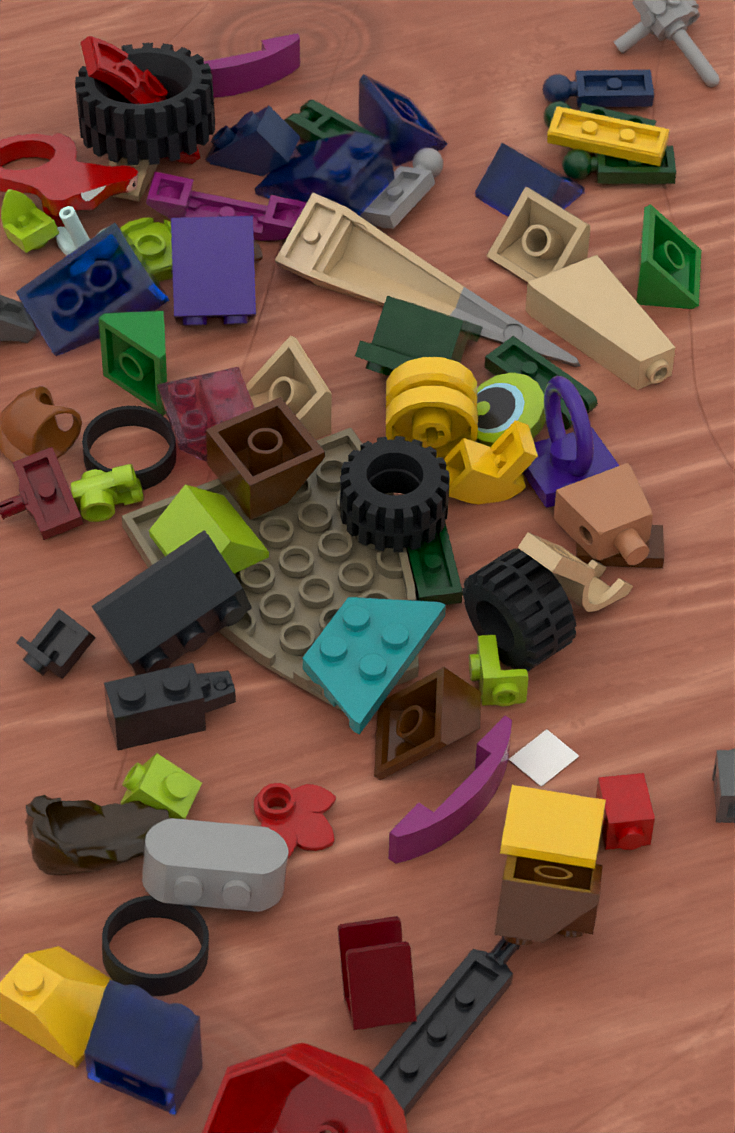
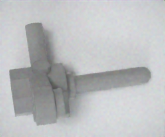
M634 0L632 2L641 15V21L614 41L622 54L649 33L655 34L659 41L665 39L669 41L674 40L705 84L709 87L718 85L719 75L686 32L687 27L693 24L700 16L698 11L699 5L695 0Z

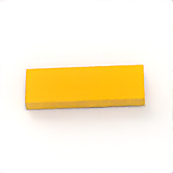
M557 106L547 133V143L660 166L668 143L670 129Z

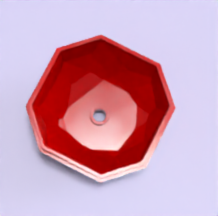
M303 1042L227 1067L202 1133H325L326 1130L332 1133H408L404 1111L394 1095L367 1066Z

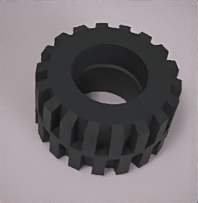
M395 436V440H387V437L377 438V442L373 444L367 441L360 445V451L353 450L348 455V461L343 463L340 476V517L342 523L347 524V532L352 537L359 535V543L365 546L371 543L375 545V550L383 552L385 548H392L393 553L403 552L405 547L415 550L421 548L422 541L426 543L433 541L436 532L441 533L448 516L450 483L446 462L443 457H437L435 449L431 446L427 448L422 447L423 442L416 439L409 442L405 441V437ZM385 493H401L404 495H387Z
M514 548L511 551H507L465 579L462 593L471 624L478 636L496 635L499 660L507 667L530 671L573 642L572 640L576 636V619L566 592L549 569L520 549Z

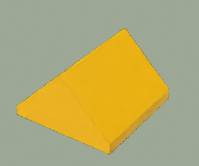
M512 785L500 853L595 869L606 800Z

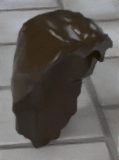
M42 795L35 797L31 803L26 805L25 823L27 825V841L35 864L45 874L58 876L98 871L144 855L145 838L148 831L157 823L170 819L168 810H156L151 806L142 805L139 801H132L122 805L115 803L100 806L90 800L61 801V798L52 799Z

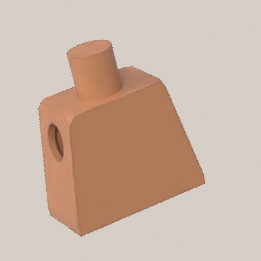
M629 463L556 490L555 521L593 559L603 560L620 553L627 564L636 565L648 556L650 550L645 543L650 539L653 520L652 509Z

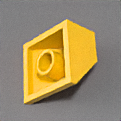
M60 946L25 954L0 982V1021L77 1068L134 1002L136 994L122 988L107 975Z

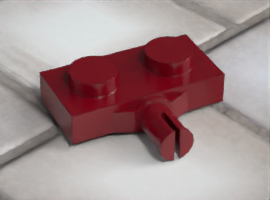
M53 447L12 462L19 478L20 494L0 502V515L3 520L27 510L28 514L36 520L43 540L84 524Z

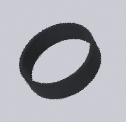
M121 406L99 414L88 424L82 439L84 464L87 471L94 469L102 470L105 473L112 471V469L98 463L89 452L93 443L101 435L119 427L139 426L157 432L164 437L170 446L166 455L159 462L148 468L135 471L136 477L140 480L142 490L159 484L172 472L177 456L175 432L171 423L160 413L141 406Z
M151 895L137 897L117 907L104 924L102 932V960L105 970L115 983L132 993L143 996H167L178 993L190 987L200 978L208 962V927L201 914L191 905L162 903ZM144 918H166L188 927L197 936L202 947L198 955L186 966L168 973L149 974L133 970L122 964L111 952L109 944L114 935L129 923Z

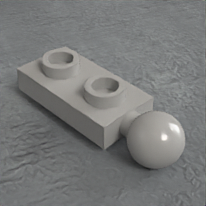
M432 148L419 150L413 158V168L399 166L358 210L359 216L373 226L394 229L435 185L434 178L443 169L441 154Z

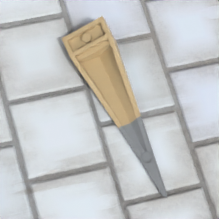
M312 193L274 260L279 267L312 281L314 285L384 306L387 296L405 300L483 326L480 334L482 338L502 344L512 336H515L543 357L574 367L580 366L575 356L468 290L349 208L318 194Z

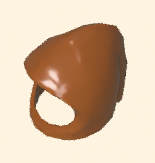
M46 387L30 388L19 394L0 413V451L10 461L15 462L53 447L56 457L59 458L78 439L82 427L81 416L71 408L54 406L52 395ZM72 414V427L67 431L61 430L58 427L56 415Z

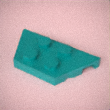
M348 597L303 656V670L314 683L323 688L324 696L332 706L338 705L349 718V727L353 732L361 734L444 619L446 605L441 602Z

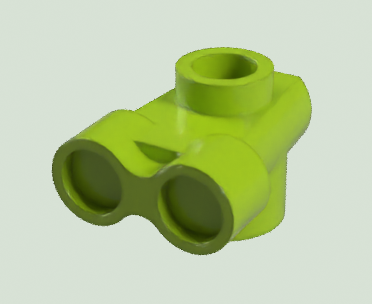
M132 464L114 467L112 471L106 473L97 469L89 470L83 473L81 480L71 482V492L78 509L81 510V516L87 521L99 522L111 518L115 514V504L124 503V505L144 501L142 486L139 478L136 477Z

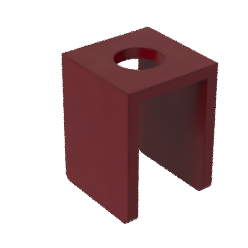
M394 916L340 924L337 929L343 997L353 1030L417 1021L411 947L408 942H403L400 918Z

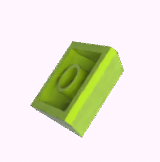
M186 484L149 530V536L164 556H167L205 530L233 574L269 558V551L224 495Z

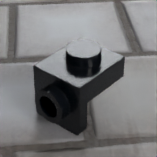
M58 608L31 643L22 636L16 643L28 652L22 660L43 676L50 670L63 679L96 637Z

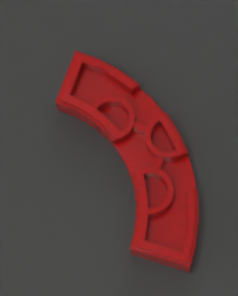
M88 36L80 42L88 77L98 79L110 85L124 95L132 104H147L167 100L165 95L169 92L148 69L143 72L127 59L128 53L92 36ZM198 147L197 151L191 155L181 152L180 159L175 161L187 164L195 163L201 158Z

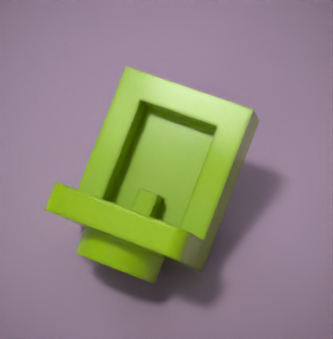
M496 635L478 636L477 653L469 654V674L471 681H478L481 705L510 706L525 703L528 690V671L526 669L501 670Z
M156 753L143 765L137 762L130 769L122 784L127 790L120 804L139 800L156 810H168L170 818L185 819L202 782Z

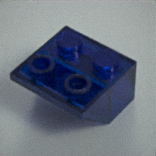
M110 979L105 987L85 1050L87 1078L176 1115L203 1068L200 1016L195 1015L192 1010L182 1004H168L156 999L139 986L132 984L125 986Z

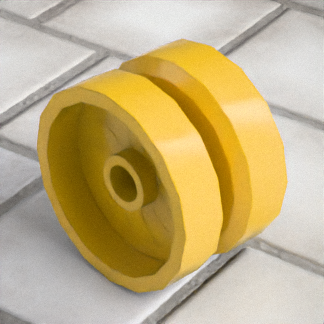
M421 357L406 361L392 371L386 380L387 440H395V436L405 437V441L409 442L416 439L423 442L422 447L424 448L431 446L437 451V457H443V459L463 438L474 442L477 440V381L469 369L459 362L443 357Z

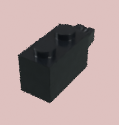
M193 663L104 683L107 717L118 751L205 731V713L236 702L235 686L229 671L196 674Z

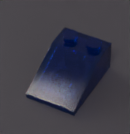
M355 131L298 144L289 162L270 172L255 187V193L269 199L271 195L304 202H308L312 193H315L349 208L360 216L395 179L389 141Z
M115 222L16 291L55 356L100 339L99 317L104 313L155 311L170 300L132 239Z

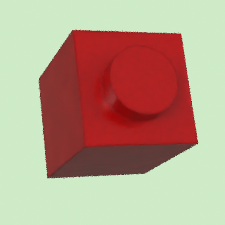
M644 773L598 777L596 798L606 800L601 833L605 850L619 848L634 850L641 846L651 845L655 816Z

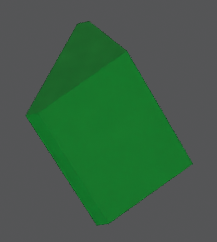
M650 204L644 208L636 301L639 305L683 309L698 307L701 249Z
M164 311L104 313L99 317L103 376L161 415H165L169 411Z

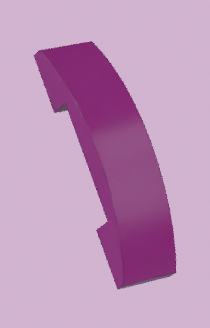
M298 33L262 40L261 51L204 61V64L208 63L211 68L214 98L260 89L283 79L300 67V37Z
M159 172L154 174L146 202L148 206L170 219L183 217L253 216V235L256 241L287 239L307 203L271 195L269 204L266 206L193 191L194 179Z
M504 716L477 743L475 771L434 812L418 803L389 832L388 859L397 864L437 849L465 830L481 814L495 795L506 771L512 720Z

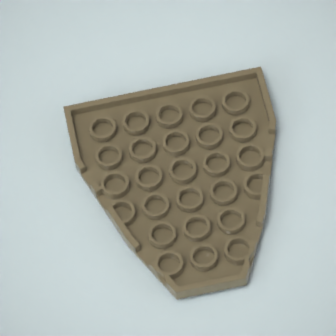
M352 428L317 440V443L325 451V458L287 504L252 520L249 519L219 479L196 487L224 495L269 551V558L234 574L241 584L252 609L247 611L239 622L232 626L224 627L218 632L259 664L330 705L332 704L324 696L323 688L314 683L303 670V656L348 597L416 601L415 585L406 547L403 548V552L394 553L392 548H385L384 552L375 550V545L371 543L367 546L359 543V535L352 537L347 532V524L342 523L340 517L341 468L343 463L348 461V455L353 450L360 451V445L363 444ZM176 495L122 515V527L148 568L165 557L149 536V530ZM418 655L395 686L418 677Z

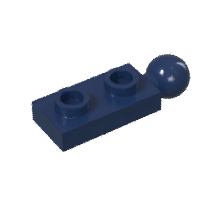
M651 70L575 71L574 81H570L562 74H553L544 81L542 87L543 95L548 102H566L570 97H576L577 107H581L582 103L599 107H653L654 101Z

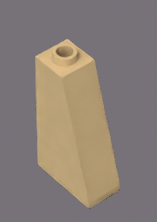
M597 255L528 281L526 312L636 390L653 383H660L667 377L672 376L675 346Z

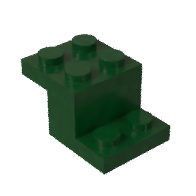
M387 296L372 343L360 340L355 357L367 360L366 369L387 376L406 361L421 357H443L460 363L467 341L478 342L483 326L405 300Z

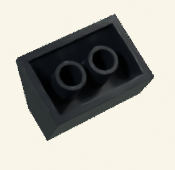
M205 530L92 606L112 643L135 675L169 668L171 663L187 652H193L201 648L209 637L222 628L239 622L244 614L252 609L241 584Z

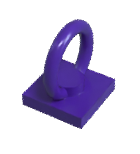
M563 376L551 378L546 385L544 412L550 438L534 442L538 457L523 472L546 508L555 506L557 489L619 466L591 427L587 410L578 390L569 379ZM561 397L568 409L574 432L566 434L562 418Z

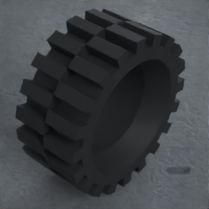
M142 43V48L133 49L132 44L121 46L122 50L129 54L127 58L143 72L148 69L169 92L165 95L167 100L160 102L132 104L124 95L110 85L98 79L88 77L86 66H82L79 69V77L75 78L80 135L87 149L93 147V154L99 157L108 153L109 161L118 163L122 158H125L128 161V165H139L140 160H149V165L160 164V158L165 157L172 162L180 159L181 152H185L188 155L197 151V144L205 146L209 142V135L214 134L216 123L211 68L208 63L204 64V58L199 54L191 56V50L182 47L178 51H174L173 45L165 43L162 44L161 48H153V43Z

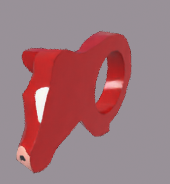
M58 132L53 136L25 134L0 140V192H7V190L11 189L23 194L37 195L42 201L43 212L55 221L57 227H64V223L59 216L61 209L71 206L75 211L94 210L111 196L137 189L139 171L128 165L105 166L76 161L77 150L75 142L70 137ZM39 157L50 160L39 167L27 170L2 168L3 165L21 158Z

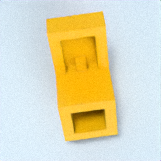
M515 420L491 447L463 438L444 458L446 470L449 471L450 476L449 497L478 505L505 501L523 491L526 485L522 473L538 457L529 425Z

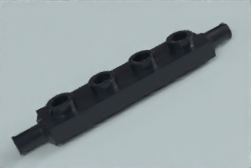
M502 936L490 953L472 949L416 1017L417 1021L411 1023L372 1071L390 1089L403 1109L405 1116L510 987L513 973L506 963L520 948V945L507 942L504 936Z

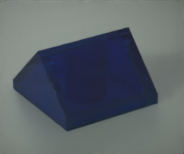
M365 74L359 79L358 121L366 130L390 143V153L387 157L395 166L412 161L415 154L421 149L432 148L439 151L448 144L411 98Z
M501 143L475 191V197L509 217L525 187L532 189L563 209L584 193L585 187L528 153Z

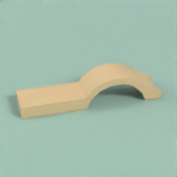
M529 532L518 546L523 552L549 569L563 587L567 597L587 612L598 611L627 596L633 588V585L620 578L610 587L599 579L606 570V566L593 559L586 564L562 546Z

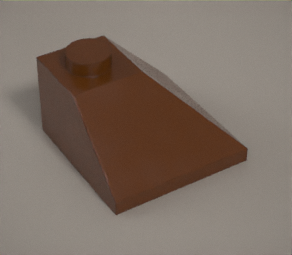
M443 667L386 698L377 713L374 776L382 780L480 729L481 692Z

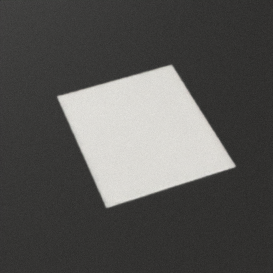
M546 729L509 758V760L542 787L577 759L579 755Z

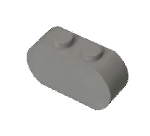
M170 818L154 825L146 835L142 883L145 890L162 903L260 912L277 904L283 896L288 847L278 833L267 827Z

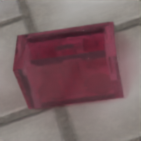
M239 367L157 384L158 393L179 449L207 462L206 429L255 408Z

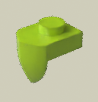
M7 190L1 207V220L7 238L27 253L43 247L47 244L48 240L60 234L55 221L38 209L30 198L19 191Z

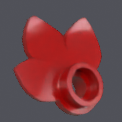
M272 783L263 787L255 797L254 814L261 823L260 827H267L284 839L288 847V859L297 846L303 850L318 851L334 844L333 829L323 813L333 806L336 796L327 789L313 784H305L291 789L282 783ZM275 806H279V807H282L283 809L274 810V809H270V808L275 807Z

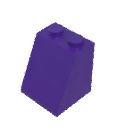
M253 216L171 218L174 318H183V326L207 325V318L223 317L224 325L248 324V317L256 316Z

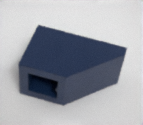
M267 106L257 113L253 111L248 112L231 128L224 126L218 130L211 139L213 146L206 160L211 165L263 177L289 162L300 136L270 106Z

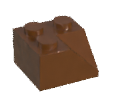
M281 397L206 429L207 465L250 520L287 504L325 458V451Z
M507 855L494 935L504 936V939L512 944L530 945L533 941L543 943L556 933L567 937H580L583 933L593 934L600 898L603 865L595 864V869Z

